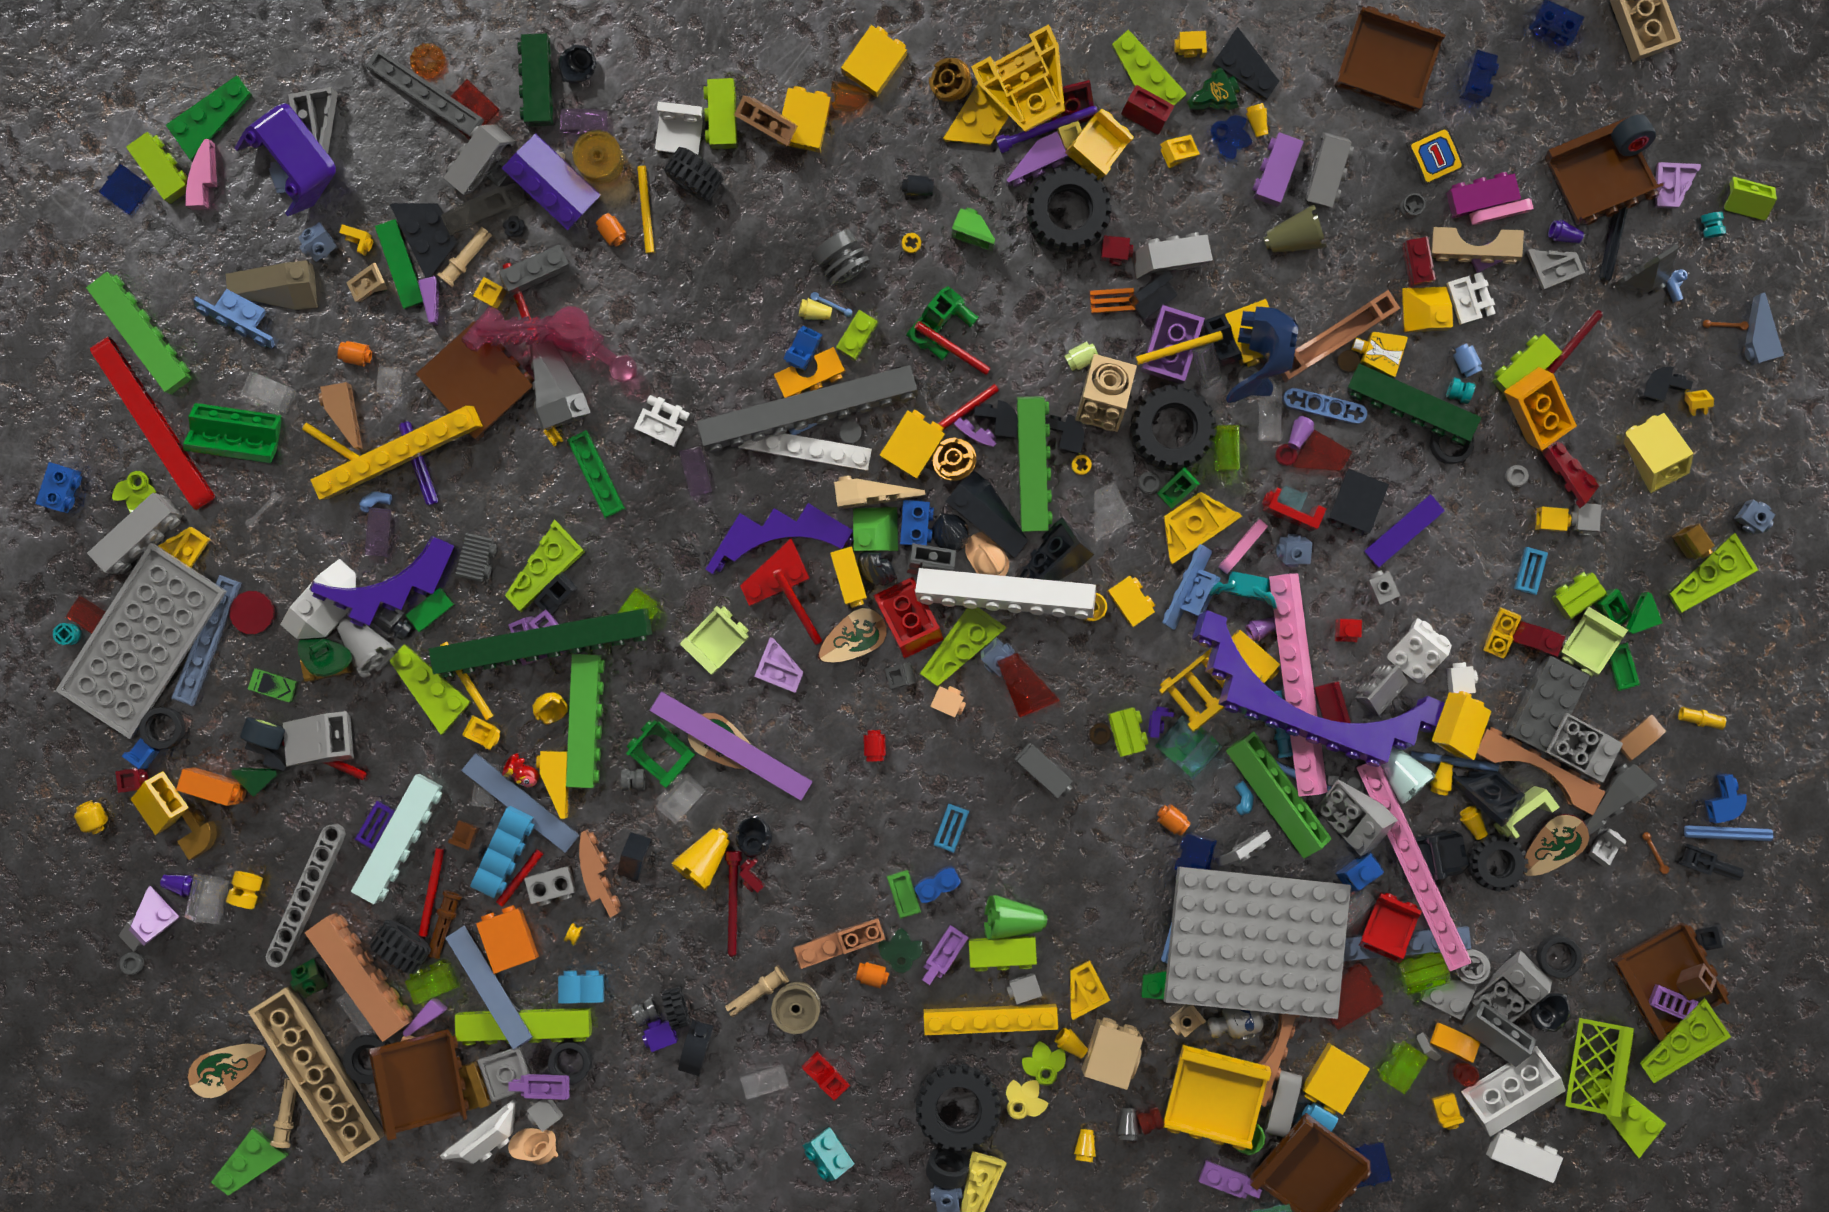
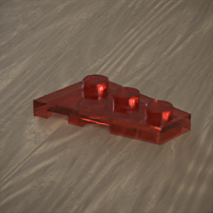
M1018 653L997 661L1019 718L1060 701L1058 696L1050 690L1046 683L1037 676Z

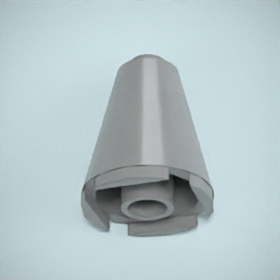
M345 616L339 621L337 630L345 647L352 653V663L357 674L361 677L370 676L369 671L376 669L378 672L390 662V659L394 656L392 651H396V649L365 623L361 627L350 622L352 618Z

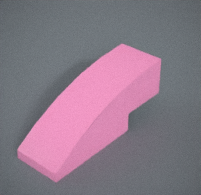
M204 139L189 172L186 187V206L191 210L209 209V187H217L215 143L209 139Z

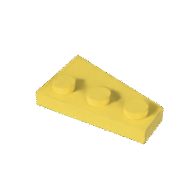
M972 1151L960 1212H985L1007 1164L1005 1161Z

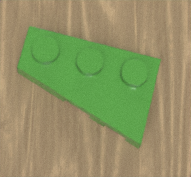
M253 1128L211 1183L229 1196L289 1154L279 1147L271 1146V1140Z

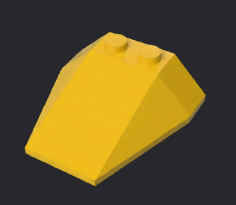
M1049 24L1029 35L1032 42L996 62L989 56L971 66L980 87L1025 132L1065 111L1059 45Z

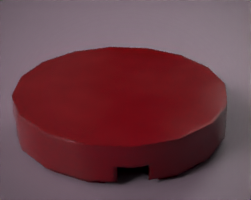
M246 591L239 594L230 606L232 624L245 634H259L266 631L275 618V608L272 600L258 591Z

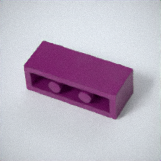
M1507 172L1494 175V179L1486 180V177L1475 179L1473 184L1465 185L1464 182L1452 185V189L1446 193L1452 219L1521 199L1515 173L1508 175Z

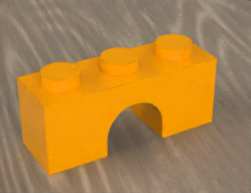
M832 347L814 356L817 363V371L811 377L800 376L793 366L775 373L774 376L784 398L802 394L808 390L823 388L822 384L828 381L835 383L841 380L845 370L835 348Z

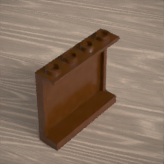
M1362 7L1358 13L1334 86L1417 114L1422 107V99L1441 43L1446 35L1437 28H1425L1416 21H1404L1399 19L1398 15L1380 13L1375 7Z
M1625 119L1551 148L1545 156V160L1578 226L1582 224L1591 225L1604 215L1606 217L1613 216L1619 212V209L1624 207L1630 209L1639 204V201L1643 199L1647 201L1659 196V192L1664 186L1663 182L1657 184L1642 152L1633 156H1623L1611 139L1612 131Z
M473 321L422 367L416 375L450 413L464 406H474L483 426L469 432V434L479 441L485 436L483 433L533 389L532 383L534 379L527 371L524 374L520 371L518 367L521 364L512 355L508 357L503 352L506 348L498 339L493 341L490 338L489 334L491 331L483 323L479 325Z
M1681 922L1611 960L1651 1035L1659 1041L1663 1040L1667 1036L1666 1033L1672 1031L1683 1019L1651 1007L1649 999L1655 984L1684 995L1676 985L1681 971L1702 963L1707 966L1715 978L1718 976L1712 964L1709 965L1705 958L1707 957L1705 949L1696 942L1695 937L1697 935L1690 925L1688 926ZM1717 978L1711 994L1693 999L1698 1001L1699 1004L1705 998L1711 1008L1721 1003H1730L1727 998L1729 996L1727 989L1723 984H1719ZM1664 992L1659 1000V1005H1662L1666 993ZM1670 996L1666 1006L1669 1009L1674 998L1673 996ZM1678 999V1002L1676 1004L1674 1010L1676 1012H1678L1679 1007L1681 1005V999ZM1686 1002L1683 1015H1687L1691 1003Z
M448 1029L368 1050L383 1132L388 1141L396 1139V1133L457 1116H462L464 1120L467 1119L466 1111H469V1104L467 1098H463L462 1091L466 1090L463 1077L459 1075L462 1065L460 1057H456L455 1049L458 1048L456 1036H452Z
M1305 1113L1251 1174L1250 1186L1256 1190L1262 1187L1294 1212H1338L1346 1197L1350 1198L1355 1193L1357 1185L1361 1181L1365 1182L1370 1176V1160Z

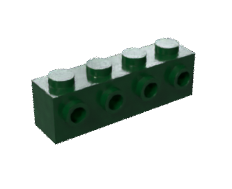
M547 33L521 34V41L517 44L518 54L522 56V63L518 64L519 77H522V85H519V96L523 98V107H520V119L524 120L527 127L553 126L550 38Z

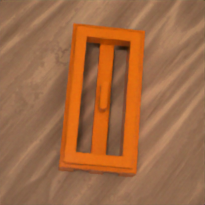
M1134 288L1090 291L1091 314L1135 311L1134 306L1129 301V298L1134 295ZM1129 294V297L1095 299V296ZM1130 302V306L1095 308V304Z

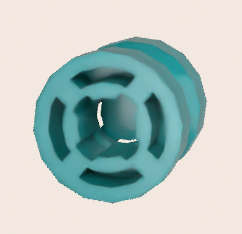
M1713 212L1700 216L1701 223L1705 227L1703 231L1704 238H1714L1727 234L1726 227L1722 223L1724 219L1723 212Z
M1453 377L1449 384L1446 398L1451 400L1458 399L1461 403L1468 405L1473 396L1475 384L1470 382L1463 383L1459 378Z
M61 623L54 628L53 638L61 645H75L82 638V630L76 624Z

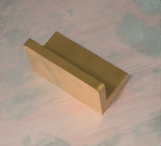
M478 1061L463 1065L462 1069L459 1070V1075L463 1077L466 1090L462 1092L463 1098H467L469 1111L478 1107L481 1109L489 1106L492 1102L490 1101Z

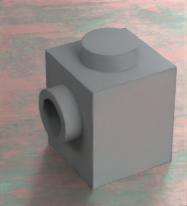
M1577 504L1573 505V512L1570 514L1572 531H1579L1580 536H1592V532L1600 531L1601 505L1585 504L1580 509Z
M1382 570L1370 574L1371 579L1365 581L1375 605L1383 604L1400 596L1390 572L1383 573Z
M533 1099L529 1102L532 1106L527 1109L529 1113L527 1115L528 1119L534 1126L538 1125L542 1132L563 1116L552 1099Z

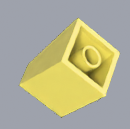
M1665 413L1659 416L1654 415L1642 425L1632 426L1626 431L1624 445L1650 493L1690 473L1694 453Z

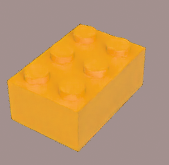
M1538 367L1504 391L1526 442L1541 451L1577 427L1554 374Z

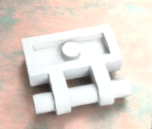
M1482 272L1474 274L1476 283L1473 284L1469 276L1447 283L1459 325L1481 319V309H1485L1487 316L1496 314L1493 307L1495 305L1494 300L1490 298L1487 288L1489 284L1484 279ZM1479 290L1482 302H1477L1474 291Z
M650 395L647 403L654 407L651 412L644 408L642 409L634 429L675 447L684 428L676 424L679 418L687 421L690 413L684 411L678 405L675 407L666 403L665 399L661 397L656 398ZM663 410L672 415L668 420L659 416V412Z

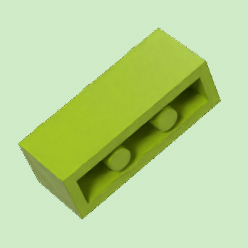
M734 78L707 79V86L703 87L704 100L708 99V108H704L705 121H709V129L705 130L706 143H710L711 149L738 148L736 116H734L736 112Z
M146 132L126 146V148L163 200L172 204L186 194L188 176L182 170L178 171L175 166L177 161L170 153L166 154L162 147L165 145L157 135L153 136Z
M1545 334L1539 337L1534 335L1526 343L1528 347L1523 352L1519 350L1510 358L1511 364L1507 367L1503 365L1494 373L1496 378L1492 383L1503 394L1505 390L1538 367L1545 370L1562 353Z
M1015 936L993 940L987 938L968 939L970 968H975V971H987L988 967H997V970H1009L1010 966L1019 965V969H1030L1032 965L1037 964L1035 936Z

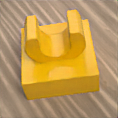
M1707 390L1685 392L1684 401L1689 405V412L1692 416H1696V410L1701 408V412L1704 415H1707L1708 407H1714V398Z

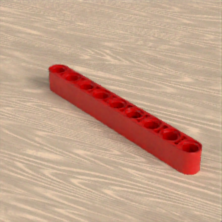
M107 336L90 347V351L189 504L195 510H198L215 499L213 491L187 451H184L183 445L115 341L110 336Z

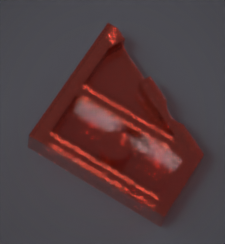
M1314 429L1292 467L1341 471L1352 451Z

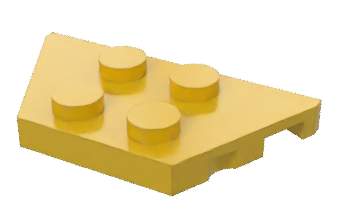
M978 83L943 137V140L945 142L955 141L963 142V144L975 143L991 146L995 137H997L1009 118V115Z
M1199 492L1164 516V524L1171 565L1234 523L1242 515L1202 492Z

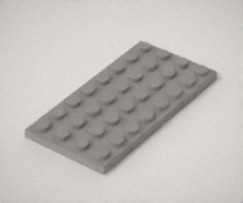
M150 543L55 691L122 735L132 739L140 727L141 719L152 709L227 591L154 543Z

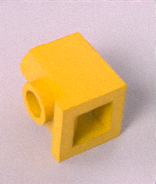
M1206 31L1179 32L1177 39H1174V52H1178V55H1184L1186 58L1196 57L1197 54H1200V58H1205L1207 53Z

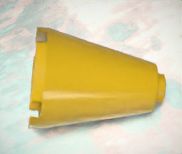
M712 828L674 859L671 863L673 868L687 880L693 881L694 885L706 891L730 841L727 839L729 835L720 828L717 830Z

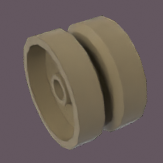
M799 981L790 982L781 987L774 996L771 1006L772 1018L776 1025L784 1032L791 1034H800L810 1030L818 1021L821 1010L820 997L816 990L809 984ZM793 1005H798L800 1007V1011H793Z

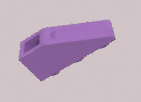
M1057 132L1036 141L1006 181L1007 187L1011 185L1017 187L1025 183V179L1033 176V178H1037L1045 173L1044 170L1050 167L1056 169L1065 164L1064 161L1067 160L1068 155L1065 153L1066 150Z

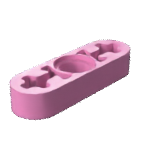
M1524 199L1470 213L1469 217L1471 225H1478L1527 213L1534 210L1531 199Z
M1258 519L1218 567L1228 574L1268 525L1261 519Z

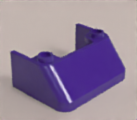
M283 103L275 106L249 125L234 148L236 151L250 146L258 148L263 144L289 176L285 183V191L293 202L285 213L288 217L315 205L335 175L336 167L333 160L291 106Z

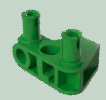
M947 286L940 290L932 299L916 323L920 321L938 333L952 316L956 315L970 328L979 317L965 306V300ZM940 302L949 309L944 315L938 311ZM915 323L906 336L914 345L922 350L928 348L942 361L950 351L927 336L924 339L922 337L918 339L916 333L918 330L914 329Z

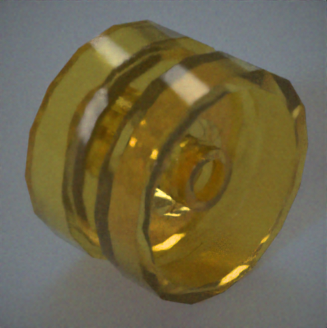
M601 130L588 131L581 135L574 144L572 153L574 163L582 176L588 181L597 184L609 183L616 179L623 170L625 161L623 151L616 139L608 132Z

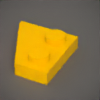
M189 527L180 532V534L167 539L158 547L192 568L210 541V538L195 528Z
M1090 960L1070 970L1072 1020L1111 1001Z

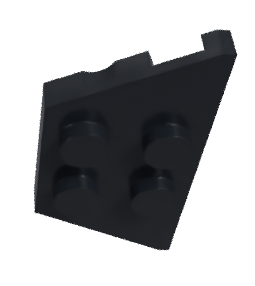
M438 203L390 204L425 278L433 277L432 275L440 265H443L449 253L453 252L458 245Z
M1469 771L1468 776H1457L1455 772H1452V784L1501 827L1507 824L1524 802L1525 794L1498 771Z

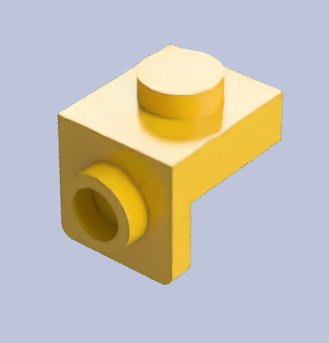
M472 715L462 735L491 750L492 746H495L500 739V730L496 726Z

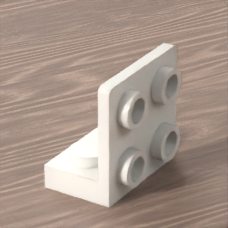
M658 102L659 121L655 145L656 151L675 153L678 147H683L699 155L704 117L702 107Z

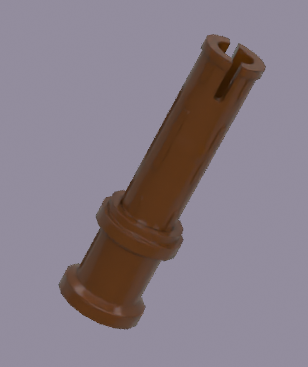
M443 890L444 898L441 907L437 909L439 917L429 945L431 952L428 957L440 959L451 920L456 918L457 904L462 899V895L448 890Z

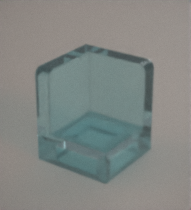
M1285 485L1278 502L1301 511L1308 493L1297 491Z

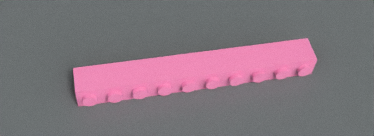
M1296 573L1270 576L1271 593L1277 603V609L1273 608L1285 699L1291 705L1317 716L1299 575ZM1290 735L1298 796L1327 793L1322 745L1320 743H1309L1302 736Z

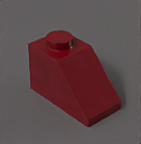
M1520 621L1514 632L1512 642L1547 656L1558 657L1566 636Z

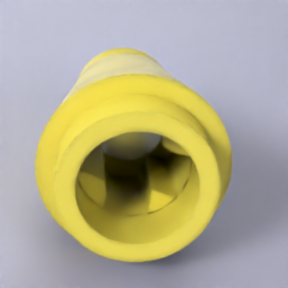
M809 298L801 300L799 316L804 317V320H830L832 307Z

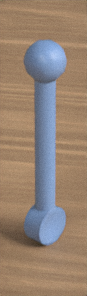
M813 292L810 296L814 301H820L843 312L846 317H850L853 313L849 308L844 309L820 297L817 292Z

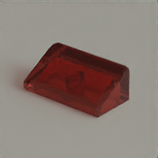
M79 596L66 615V618L92 634L104 616L105 611L84 597Z

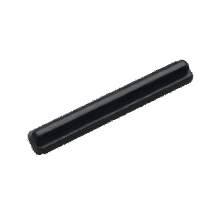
M1626 207L1619 209V212L1613 215L1599 274V279L1602 281H1610L1613 276L1628 212Z

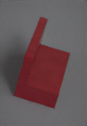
M1136 85L1121 115L1159 135L1174 105Z
M1339 681L1314 687L1322 718L1351 723Z

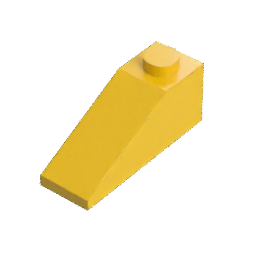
M540 751V755H537L536 767L540 769L541 778L560 819L568 818L569 787H566L568 751Z

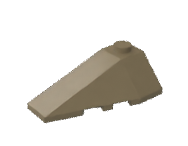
M307 260L225 274L227 289L249 301L292 310L318 308L314 266Z

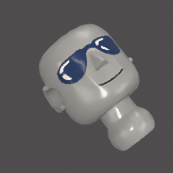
M1223 1008V1017H1211L1207 1020V1026L1213 1038H1218L1223 1033L1228 1032L1229 1036L1234 1039L1242 1038L1246 1040L1255 1037V1034L1263 1029V1019L1260 1011Z

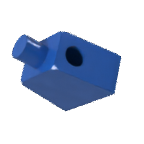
M1370 851L1363 856L1357 857L1335 874L1342 884L1351 885L1350 892L1363 889L1381 876L1384 871Z

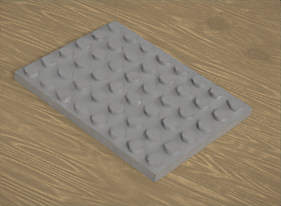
M1177 866L1164 1002L1338 1019L1351 885Z

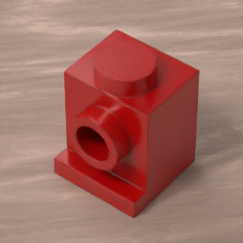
M1335 620V641L1357 642L1358 638L1362 637V620Z

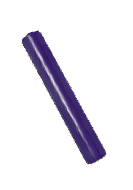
M409 421L399 424L402 436L413 431ZM421 455L412 459L411 463L426 504L433 505L438 502V498Z

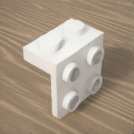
M1417 618L1412 623L1409 632L1388 653L1387 658L1394 665H1398L1415 682L1422 683L1449 655L1452 645L1445 636L1437 634L1429 623Z

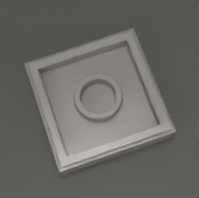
M521 1046L515 1050L510 1048L477 1060L491 1102L521 1093V1091H509L508 1082H511L513 1079H521L522 1075L530 1074Z

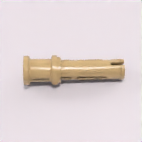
M480 227L479 231L458 256L451 258L448 266L442 273L439 272L437 276L453 288L455 280L461 273L466 272L468 263L492 235L486 229Z
M777 965L775 970L766 977H760L758 984L731 1003L725 1005L727 1011L736 1007L729 1014L735 1017V1015L763 995L774 993L773 990L779 985L788 983L789 980L780 966Z
M285 1078L278 1120H275L273 1124L275 1127L273 1141H270L271 1146L279 1148H290V1132L294 1128L292 1115L297 1090L291 1080Z

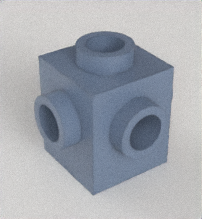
M320 222L311 228L305 229L298 237L302 244L299 248L306 257L311 256L315 262L327 257L337 247L331 235Z
M1753 499L1745 502L1734 519L1743 525L1742 528L1746 532L1759 534L1767 532L1774 523L1772 519L1776 514L1770 511L1771 508L1763 502L1758 503Z
M1288 534V537H1280V543L1276 547V554L1279 560L1288 567H1298L1299 564H1311L1312 542L1298 534Z
M996 637L981 651V660L989 672L992 674L995 672L1000 677L1004 673H1009L1014 668L1016 662L1015 651L1009 644L1006 643L1004 645Z
M934 1184V1188L930 1189L931 1201L936 1202L937 1212H960V1199H963L962 1186L956 1189H944Z

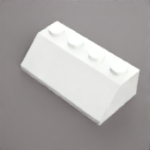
M1535 1046L1531 1056L1517 1067L1507 1063L1464 1089L1461 1093L1480 1124L1491 1137L1566 1090L1559 1074L1539 1048Z

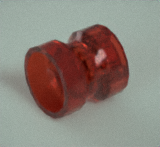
M1463 1061L1453 1067L1454 1079L1463 1086L1472 1087L1478 1082L1479 1072L1470 1063Z
M1158 1107L1152 1108L1150 1113L1142 1112L1137 1114L1144 1136L1150 1134L1154 1128L1158 1130L1165 1128Z

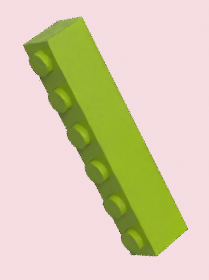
M591 1008L519 1010L518 1012L533 1036L529 1043L542 1042V1039H551V1042H563L564 1038H573V1041H586V1037L592 1035ZM490 1011L458 1012L455 1014V1036L457 1042L462 1041V1045H474L476 1041H484V1044H497L498 1040H506V1043L509 1044Z

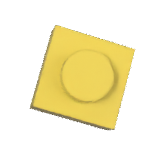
M1079 121L1057 128L1065 149L1069 148L1082 131Z

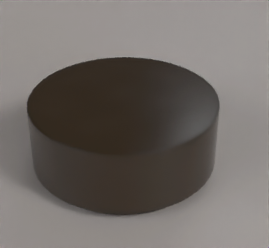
M1352 350L1343 351L1337 358L1338 368L1345 373L1353 372L1357 369L1358 364H1360L1358 354Z
M1094 724L1090 728L1089 738L1094 744L1104 745L1111 739V730L1106 724Z

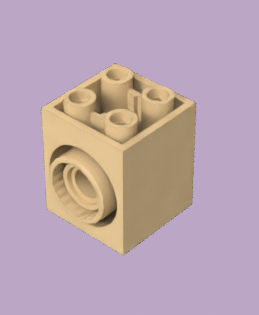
M1094 354L1086 376L1075 420L1086 425H1094L1108 431L1118 432L1127 408L1137 365Z
M1103 1017V1020L1097 1019L1081 1069L1084 1076L1127 1090L1130 1079H1133L1141 1058L1140 1047L1143 1037L1137 1030V1027L1124 1024V1027H1122L1115 1020Z

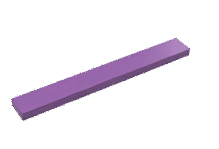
M662 691L650 708V711L799 800H802L812 784L810 779Z

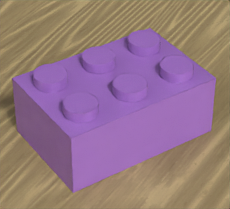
M1162 305L1146 353L1199 338L1205 318ZM1195 348L1143 363L1141 372L1183 384L1186 380Z

